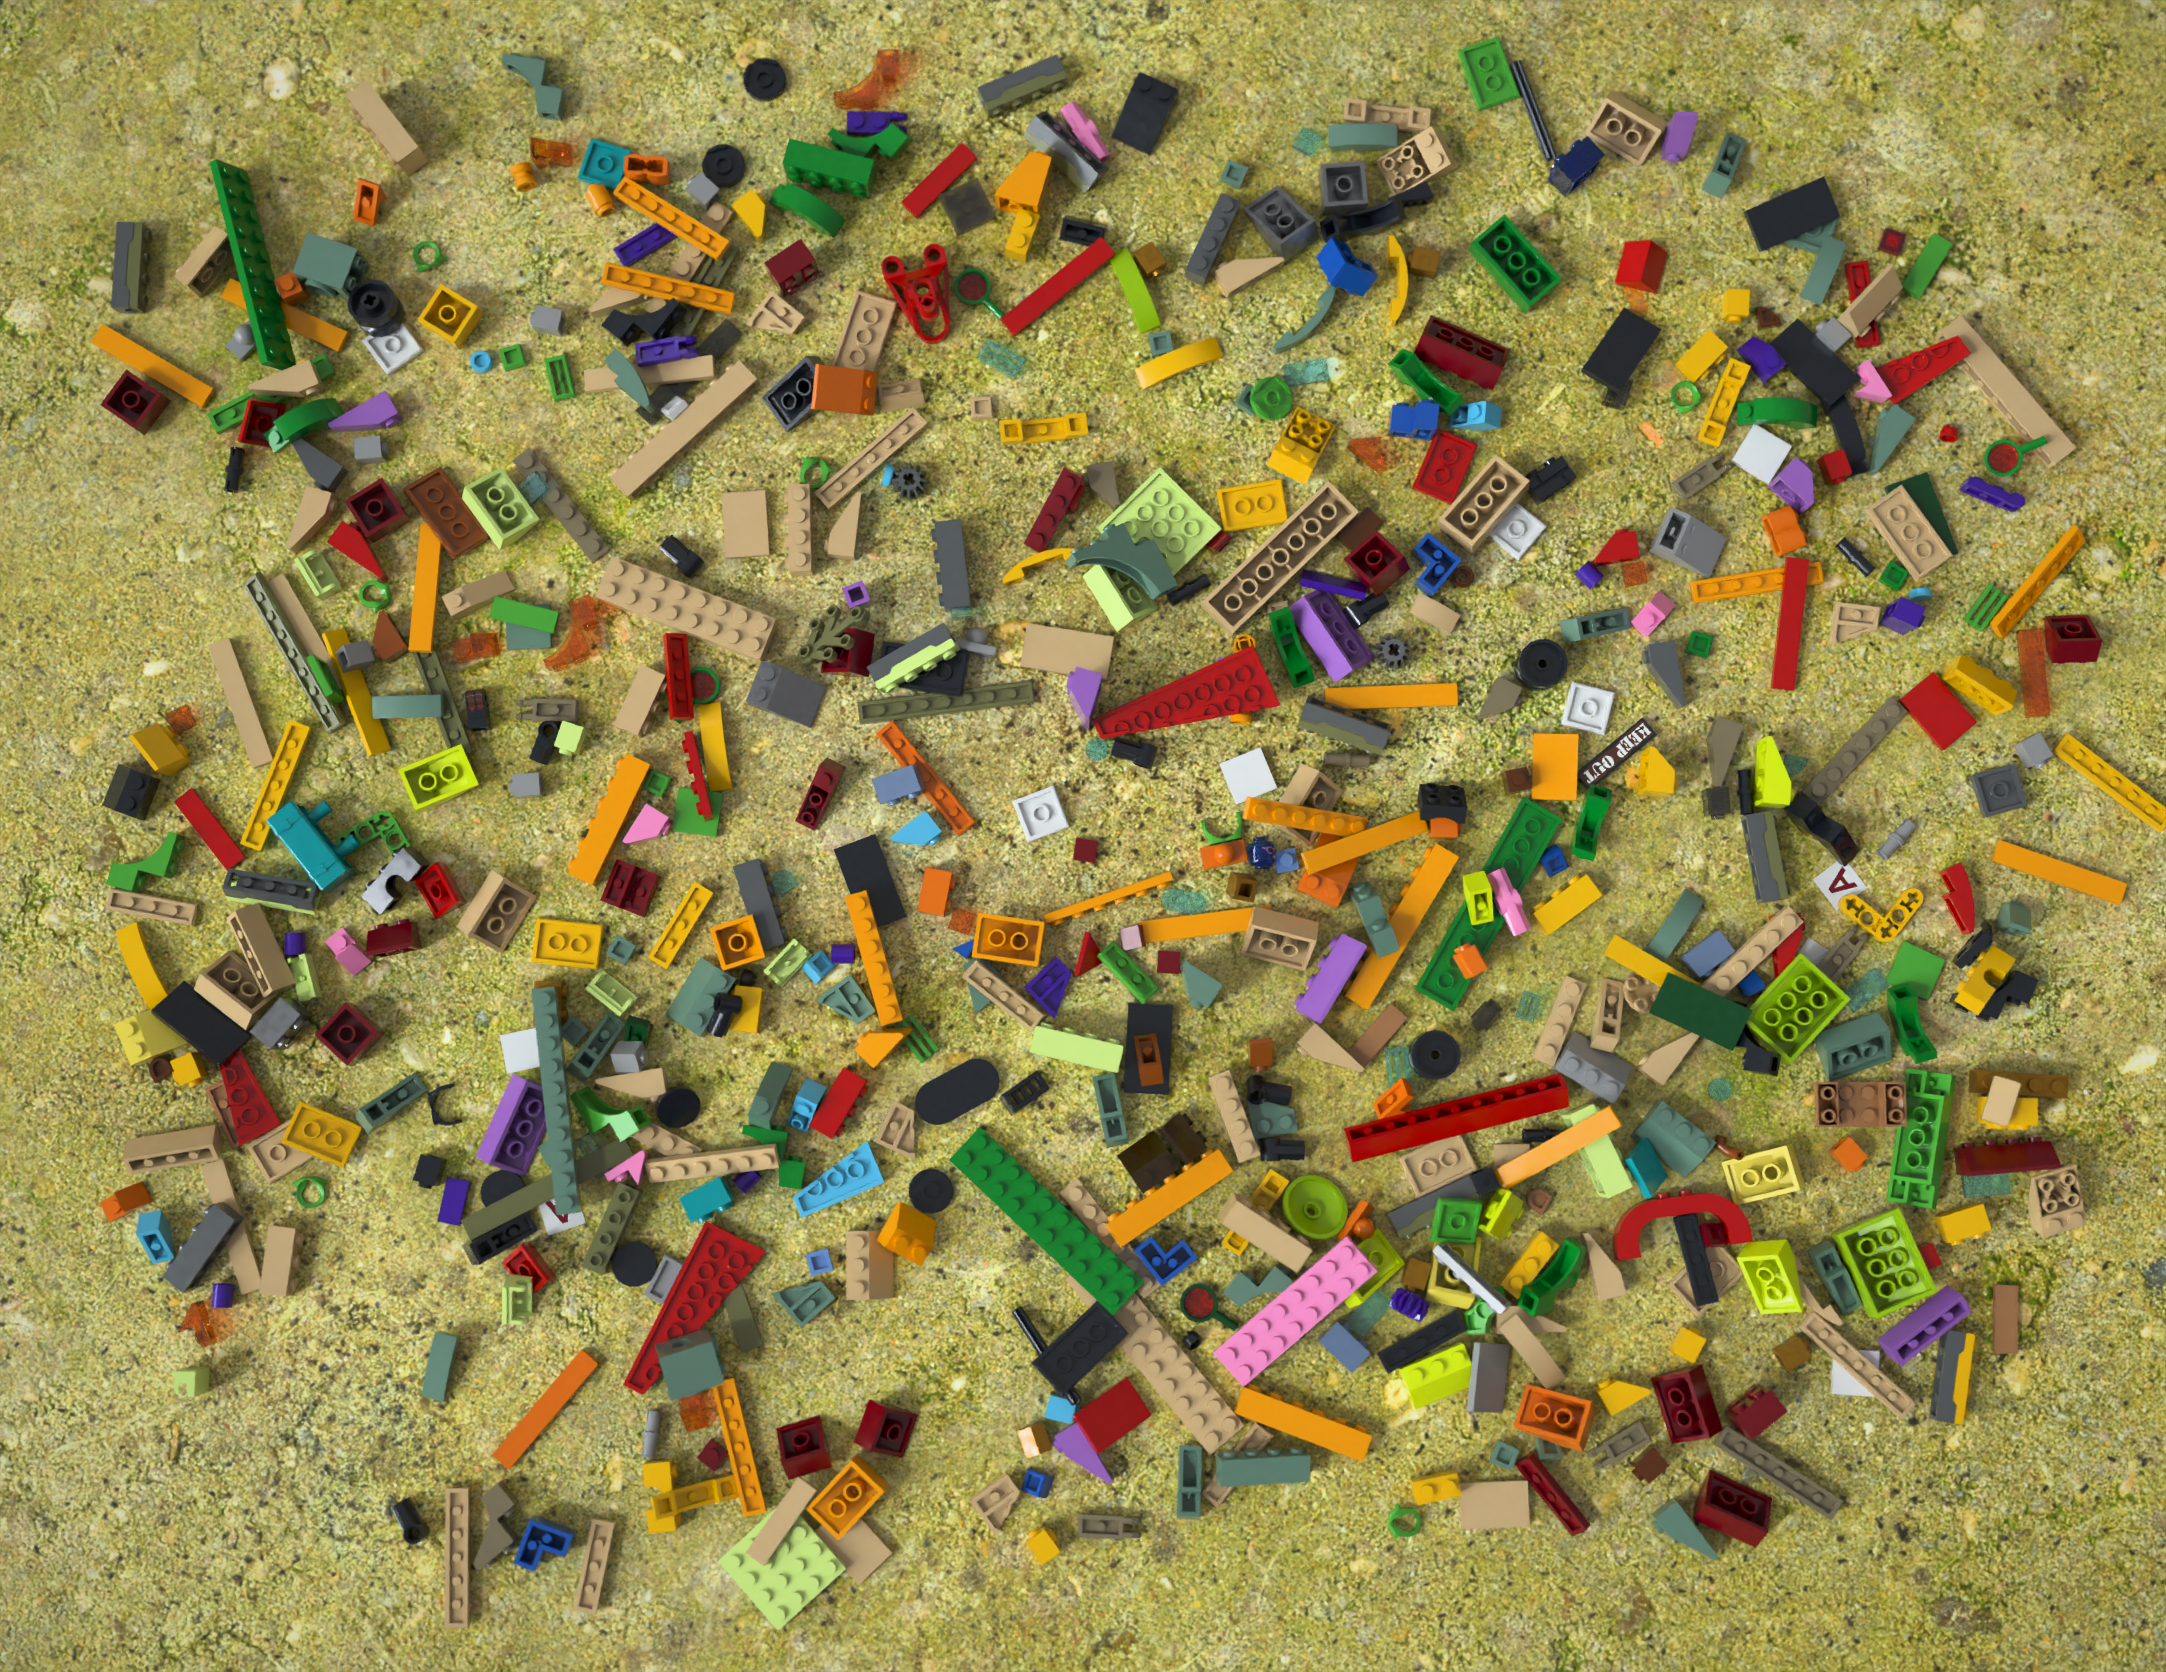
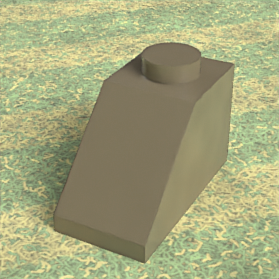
M1112 461L1086 466V473H1082L1084 486H1089L1090 493L1112 508L1117 509L1120 506Z
M1498 676L1476 719L1481 721L1510 711L1513 706L1518 707L1523 697L1520 694L1522 687Z

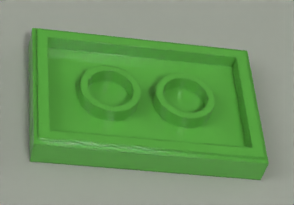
M1499 37L1457 51L1478 112L1519 99L1520 94Z

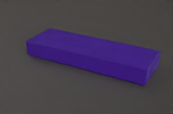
M655 223L613 250L623 266L630 267L678 238V236Z
M1308 570L1302 571L1300 585L1307 588L1364 600L1367 587L1357 581Z

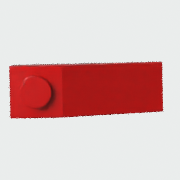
M342 521L327 543L387 583L389 578L367 538L360 533L362 529L353 522H350L348 525Z
M1775 915L1768 916L1769 920L1772 919ZM1801 918L1803 923L1772 951L1774 980L1794 959L1803 936V931L1805 930L1804 918Z

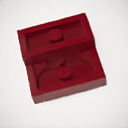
M616 859L600 901L645 918L661 876Z

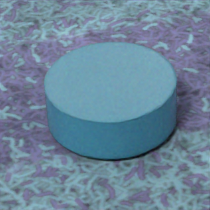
M480 350L472 354L470 364L477 373L485 374L492 369L493 359L488 352Z
M886 465L881 485L886 487L891 485L895 470L893 465Z
M1927 587L1912 589L1908 592L1909 600L1912 602H1922L1932 598L1931 589Z

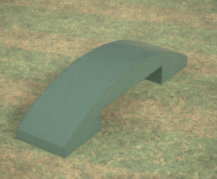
M1330 286L1318 298L1316 306L1320 310L1295 336L1288 330L1273 345L1272 352L1274 354L1283 353L1298 346L1316 331L1330 309L1335 294V287Z
M1685 888L1673 905V909L1643 951L1665 962L1689 928L1704 900Z

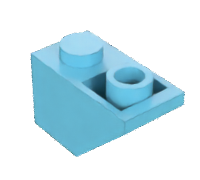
M1488 401L1462 404L1450 415L1449 428L1475 431L1500 429L1502 407Z
M806 1078L795 1098L786 1124L807 1133L810 1128L809 1124L820 1107L827 1087Z

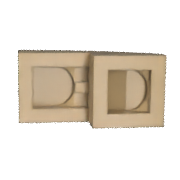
M1418 593L1408 612L1424 623H1430L1445 634H1451L1460 617V614L1421 593Z

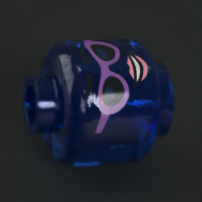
M1266 837L1253 838V843L1247 845L1249 865L1254 866L1255 870L1272 868V864L1277 861L1275 843L1267 841Z

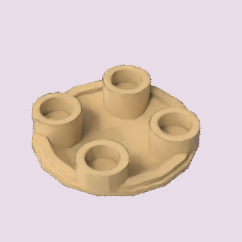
M1635 972L1628 975L1623 987L1625 999L1630 1007L1644 1014L1649 1013L1660 990L1659 986Z

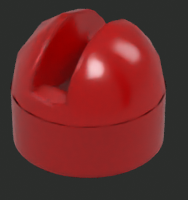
M1950 424L1944 425L1940 431L1939 439L1948 443L1957 441V427L1955 425L1950 427Z

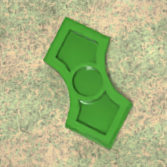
M1494 1286L1505 1298L1504 1286ZM1479 1297L1476 1305L1471 1310L1464 1312L1467 1335L1490 1333L1491 1320L1496 1313L1487 1307V1302L1482 1297Z

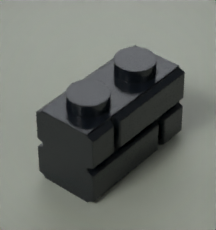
M1562 456L1558 459L1550 458L1543 464V469L1540 471L1534 469L1525 476L1530 481L1528 494H1530L1536 505L1541 504L1577 478Z

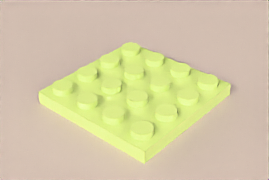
M1161 468L1157 469L1098 527V531L1102 534L1103 529L1108 525L1115 524L1117 526L1124 523L1134 544L1143 539L1146 542L1154 539L1173 576L1187 565L1222 530Z
M775 1508L718 1562L779 1631L847 1567L816 1533L815 1529L802 1514L798 1517L764 1567L747 1555L746 1551L776 1510Z

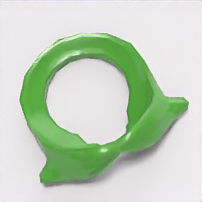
M432 241L420 242L416 245L412 254L418 267L416 272H426L431 267L441 265L447 259L446 256L442 255L438 245ZM430 246L435 250V260L426 265L419 259L418 255L421 248Z
M1688 381L1677 383L1670 392V398L1672 403L1678 408V414L1691 411L1702 402L1705 393H1700L1696 386ZM1688 387L1692 392L1695 404L1685 405L1679 402L1675 397L1677 388Z
M817 457L802 458L804 464L800 471V479L803 484H809L805 479V472L812 465H815L816 462H820L821 481L816 485L810 484L812 489H819L826 483L829 473L833 472L834 469L826 461L820 460Z
M375 580L365 583L359 593L361 603L373 609L375 614L379 610L385 609L392 598V592L389 587L390 583L383 584ZM375 585L382 595L385 596L386 600L366 601L364 598L366 588Z
M312 1176L309 1178L302 1177L294 1181L293 1185L296 1186V1197L299 1204L306 1208H314L322 1204L326 1194L325 1184L328 1180ZM307 1180H312L320 1191V1198L313 1204L307 1203L303 1199V1191Z
M1396 1504V1507L1389 1513L1388 1528L1395 1540L1399 1536H1414L1420 1529L1421 1518L1414 1508L1400 1507L1399 1504ZM1411 1513L1416 1517L1417 1521L1412 1531L1406 1532L1393 1523V1519Z

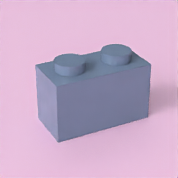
M913 764L872 779L880 804L887 803L888 807L901 803L900 798L908 796V799L921 796L920 791L926 789L918 764Z
M1717 930L1679 956V958L1695 979L1700 977L1705 979L1714 973L1712 968L1726 962L1735 950L1721 931Z
M1335 1320L1317 1340L1353 1373L1371 1354L1367 1350L1369 1345L1361 1337L1355 1339L1350 1334L1352 1329L1344 1321L1339 1324Z

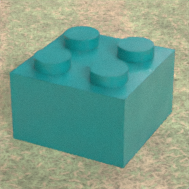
M720 1176L680 1197L679 1200L690 1222L697 1221L700 1224L713 1218L712 1213L716 1210L718 1213H721L733 1207L732 1202L737 1200L726 1177Z

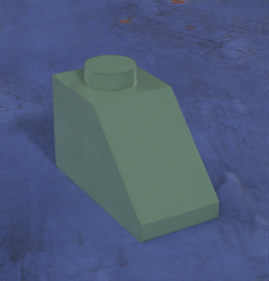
M2011 900L2008 903L2001 904L1993 929L2012 936L2030 934L2031 910L2024 908V904L2018 901Z

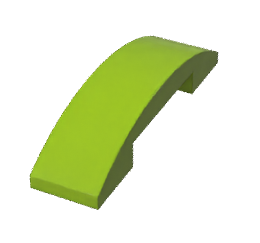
M1125 247L1116 251L1115 256L1109 260V263L1133 312L1132 315L1140 333L1143 334L1160 327L1161 323L1152 299L1129 250Z

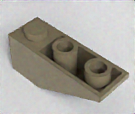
M1721 716L1713 719L1706 738L1712 786L1714 789H1718L1726 784L1729 773H1727L1729 764L1732 765L1737 755L1734 752L1736 745L1740 744L1744 737V732H1742L1744 725Z

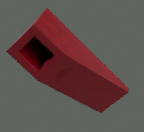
M828 757L819 765L797 815L796 822L814 831L817 829L840 784L846 766Z

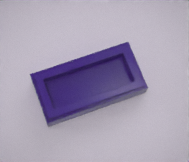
M447 1177L437 1222L461 1226L460 1220L463 1219L471 1181Z

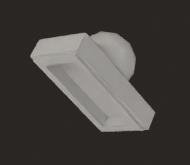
M250 320L245 324L239 325L234 331L235 335L225 344L242 362L256 348Z
M974 627L970 629L966 634V641L954 638L960 648L959 652L992 659L996 658L997 647L985 645L988 636L982 628Z

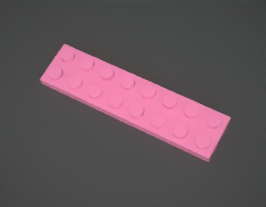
M1348 1235L1345 1236L1221 1344L1213 1354L1242 1386L1247 1385L1378 1271V1268Z

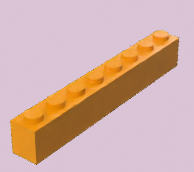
M1437 843L1432 847H1427L1422 855V858L1425 859L1421 866L1417 865L1411 874V877H1413L1410 885H1404L1399 894L1402 896L1398 904L1394 903L1388 912L1391 915L1388 922L1393 927L1400 950L1378 958L1370 943L1365 950L1368 953L1364 961L1360 959L1354 969L1356 972L1353 980L1348 979L1342 989L1345 991L1344 998L1364 1010L1369 1009L1459 858Z

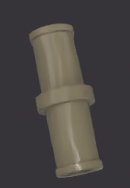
M1344 751V753H1324V766H1342L1344 769H1349V767L1369 768V754H1350L1349 751Z

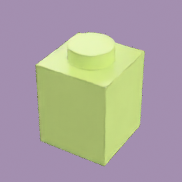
M562 721L554 746L560 749L559 753L570 757L572 753L579 755L588 730L584 727Z

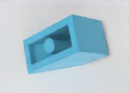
M924 811L890 838L897 844L921 847L930 845L932 847L941 840L940 835L943 833L929 814Z
M162 1210L140 1214L136 1235L152 1263L156 1264L176 1258L170 1224Z

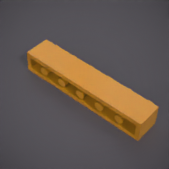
M627 753L625 757L620 758L616 769H618L615 778H610L607 784L608 792L605 797L600 799L597 805L599 811L596 817H592L588 823L587 829L589 831L586 838L582 837L578 844L579 852L576 858L573 857L568 865L569 875L595 887L597 886L643 791L644 783L651 769L654 768L651 764Z
M868 890L845 896L880 1024L884 1026L902 1021L904 1019Z
M1211 1148L1200 1155L1201 1160L1195 1164L1192 1161L1188 1165L1181 1167L1182 1173L1177 1176L1174 1173L1163 1180L1164 1185L1158 1189L1156 1186H1153L1144 1193L1146 1197L1140 1201L1135 1198L1125 1205L1127 1207L1122 1213L1116 1211L1108 1216V1222L1104 1225L1119 1247L1124 1246L1234 1172L1220 1150L1216 1149L1213 1151Z
M1249 1383L1248 1387L1242 1386L1234 1408L1235 1414L1356 1460L1364 1461L1372 1439V1435L1368 1433V1428L1359 1424H1355V1427L1346 1424L1347 1420L1338 1416H1334L1331 1419L1325 1416L1326 1412L1317 1408H1313L1310 1411L1304 1408L1305 1404L1296 1400H1292L1289 1403L1282 1400L1283 1396L1275 1392H1270V1395L1261 1392L1262 1388Z

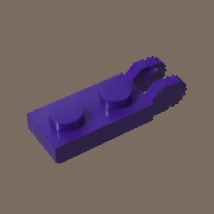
M847 111V135L874 136L884 131L891 124V121H906L908 115L904 112ZM899 125V127L905 133H907V127Z
M676 336L635 344L637 365L645 367L698 357L697 349L681 350L680 346L689 347L695 345L697 338L694 336L678 338Z
M1970 476L1962 482L1959 489L1961 492L2010 512L2019 510L2026 501L2024 496L2019 493H2008L2002 487L1985 483L1979 477Z

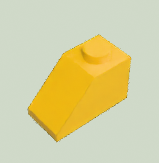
M751 189L731 205L735 214L761 245L765 238L768 214L765 205L767 202L760 193L756 195Z
M1610 1378L1597 1384L1599 1387L1594 1389L1607 1414L1611 1416L1651 1394L1649 1389L1617 1379L1610 1380Z

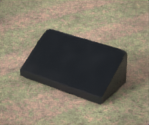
M1065 215L1059 240L1090 246L1100 237L1104 239L1107 225Z

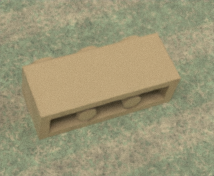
M641 664L614 722V726L639 738H642L643 734L646 735L651 726L649 720L652 714L655 715L660 707V702H658L660 696L668 690L666 675Z
M278 1224L268 1226L259 1294L286 1297L295 1292L297 1287L295 1273L296 1269L300 1266L301 1260L298 1255L299 1246H302L304 1234L301 1233L302 1227Z

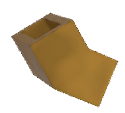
M1037 1422L1018 1430L1027 1458L1052 1450L1043 1422Z

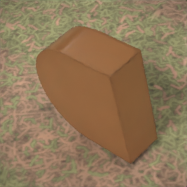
M1535 1188L1528 1192L1526 1203L1530 1209L1543 1215L1554 1195L1543 1189Z

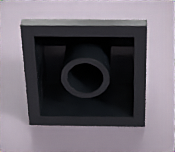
M118 764L102 806L145 821L161 779Z

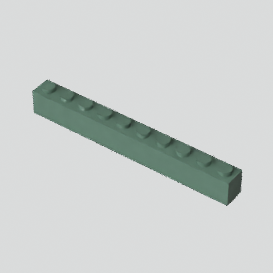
M554 986L531 989L556 1215L579 1213L582 1211L558 988Z

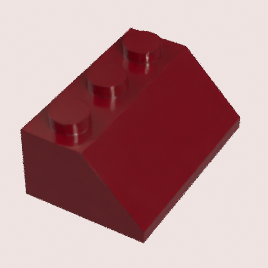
M1702 1364L1682 1367L1651 1378L1672 1444L1709 1439L1723 1431Z
M1709 1470L1695 1501L1693 1520L1756 1548L1768 1534L1772 1498Z

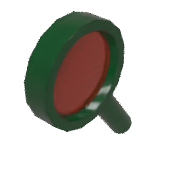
M1193 1284L1183 1291L1180 1298V1308L1183 1315L1189 1320L1205 1322L1213 1317L1232 1331L1236 1330L1239 1324L1217 1310L1218 1299L1215 1292L1209 1286Z

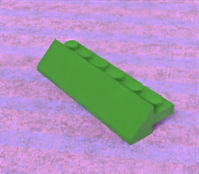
M1906 1068L1904 1082H1906L1907 1127H1897L1886 1201L1936 1210L1956 1076Z

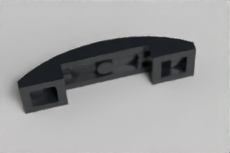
M1843 395L1830 408H1827L1821 402L1825 417L1829 416L1839 448L1844 449L1852 474L1847 478L1868 472L1867 457L1862 437L1845 396Z

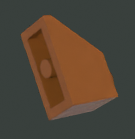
M384 610L380 611L372 640L376 648L373 651L380 661L384 660L391 664L409 652V645L390 615Z
M1156 1033L1134 1036L1141 1086L1163 1084L1162 1064Z
M1272 1038L1247 1040L1249 1067H1254V1071L1268 1070V1066L1273 1065Z

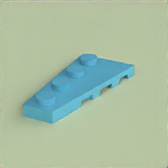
M869 1142L863 1143L793 1197L801 1218L885 1182Z

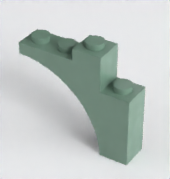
M1124 523L1117 526L1115 524L1108 525L1103 529L1101 536L1089 544V547L1083 549L1081 546L1070 552L1071 556L1065 561L1069 569L1083 565H1101L1116 569L1140 584L1152 601L1171 593L1178 586L1155 540L1152 539L1146 542L1143 539L1134 544Z

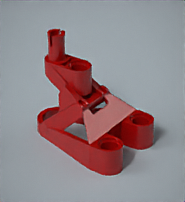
M930 244L924 249L923 257L926 268L905 273L901 259L896 256L886 257L881 264L886 287L898 303L918 338L930 345L944 341L950 330L949 268L945 251L939 244ZM932 254H938L940 256V258L937 261H931L929 259V257ZM891 266L898 267V270L895 273H889L887 271L888 268ZM942 268L944 270V297L938 279ZM891 282L902 287L907 307ZM925 287L929 289V292L921 295L918 293V290ZM940 305L945 323L944 330L936 337L925 336L920 330L915 312H919L920 317L924 321H934L939 317Z

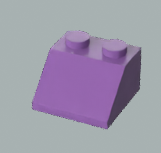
M1797 457L1790 461L1767 485L1787 505L1795 509L1798 515L1814 503L1812 471L1804 460Z

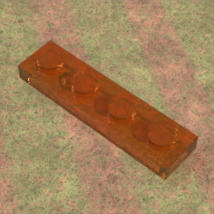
M2041 628L2016 631L2025 718L2050 716Z

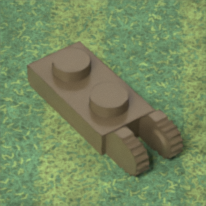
M1723 452L1718 453L1711 459H1706L1670 484L1682 502L1717 480L1720 475L1733 467L1728 463L1719 470L1714 468L1712 464L1720 461L1725 456Z
M533 698V700H517L516 705L519 707H533L532 714H516V719L578 723V700Z
M1852 924L1843 936L1839 937L1816 965L1832 982L1837 979L1858 954L1860 947L1869 937L1863 933L1853 945L1849 939L1857 931L1858 927L1855 924Z
M1637 1420L1600 1442V1445L1588 1450L1586 1454L1588 1458H1592L1605 1450L1608 1457L1597 1461L1593 1465L1595 1470H1600L1650 1443L1652 1439L1642 1422Z
M1078 1513L1077 1537L1121 1540L1123 1538H1141V1532L1136 1530L1123 1531L1124 1523L1140 1524L1142 1523V1518L1124 1517V1515Z

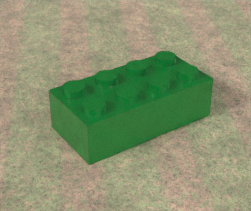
M793 139L788 141L783 159V167L787 178L791 182L797 184L802 182L809 183L814 188H828L837 194H852L854 198L861 200L865 198L871 199L877 177L873 159Z
M1505 214L1472 241L1468 249L1525 314L1553 292L1562 281L1560 275Z

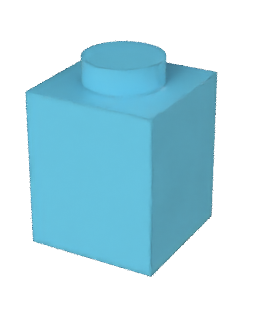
M1050 1393L1045 1418L1071 1424L1072 1419H1074L1072 1415L1079 1411L1080 1406H1072L1065 1396L1062 1397L1061 1395Z

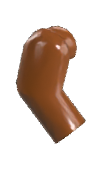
M1715 1136V1142L1717 1143L1714 1145V1148L1728 1158L1735 1160L1743 1159V1150L1727 1146V1137Z

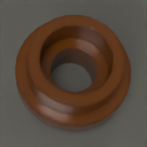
M1459 566L1452 574V581L1457 587H1469L1474 581V573L1467 566ZM1465 574L1467 579L1461 581L1459 575Z

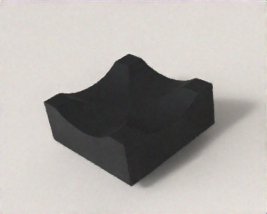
M1435 783L1419 785L1417 800L1420 806V820L1428 821L1434 818H1448L1456 823L1465 824L1467 803L1463 787L1457 785L1440 786Z

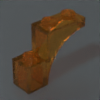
M877 49L875 64L869 75L862 82L847 90L834 91L835 108L841 110H851L852 108L872 110L873 108H879V83L884 85L900 83L899 49Z
M589 594L568 602L571 612L570 630L562 646L554 654L543 659L548 670H554V672L564 670L567 664L572 662L575 664L587 660V656L591 655L582 630L591 631L597 628V624L602 623L594 600Z

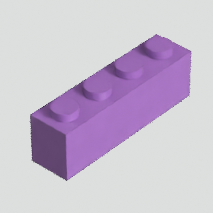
M1946 1286L1877 1341L1887 1357L1903 1366L1970 1314L1972 1310L1962 1294Z

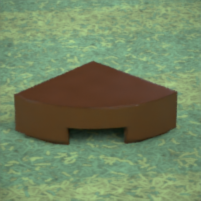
M1756 307L1754 309L1758 330L1780 327L1782 325L1780 318L1767 308Z

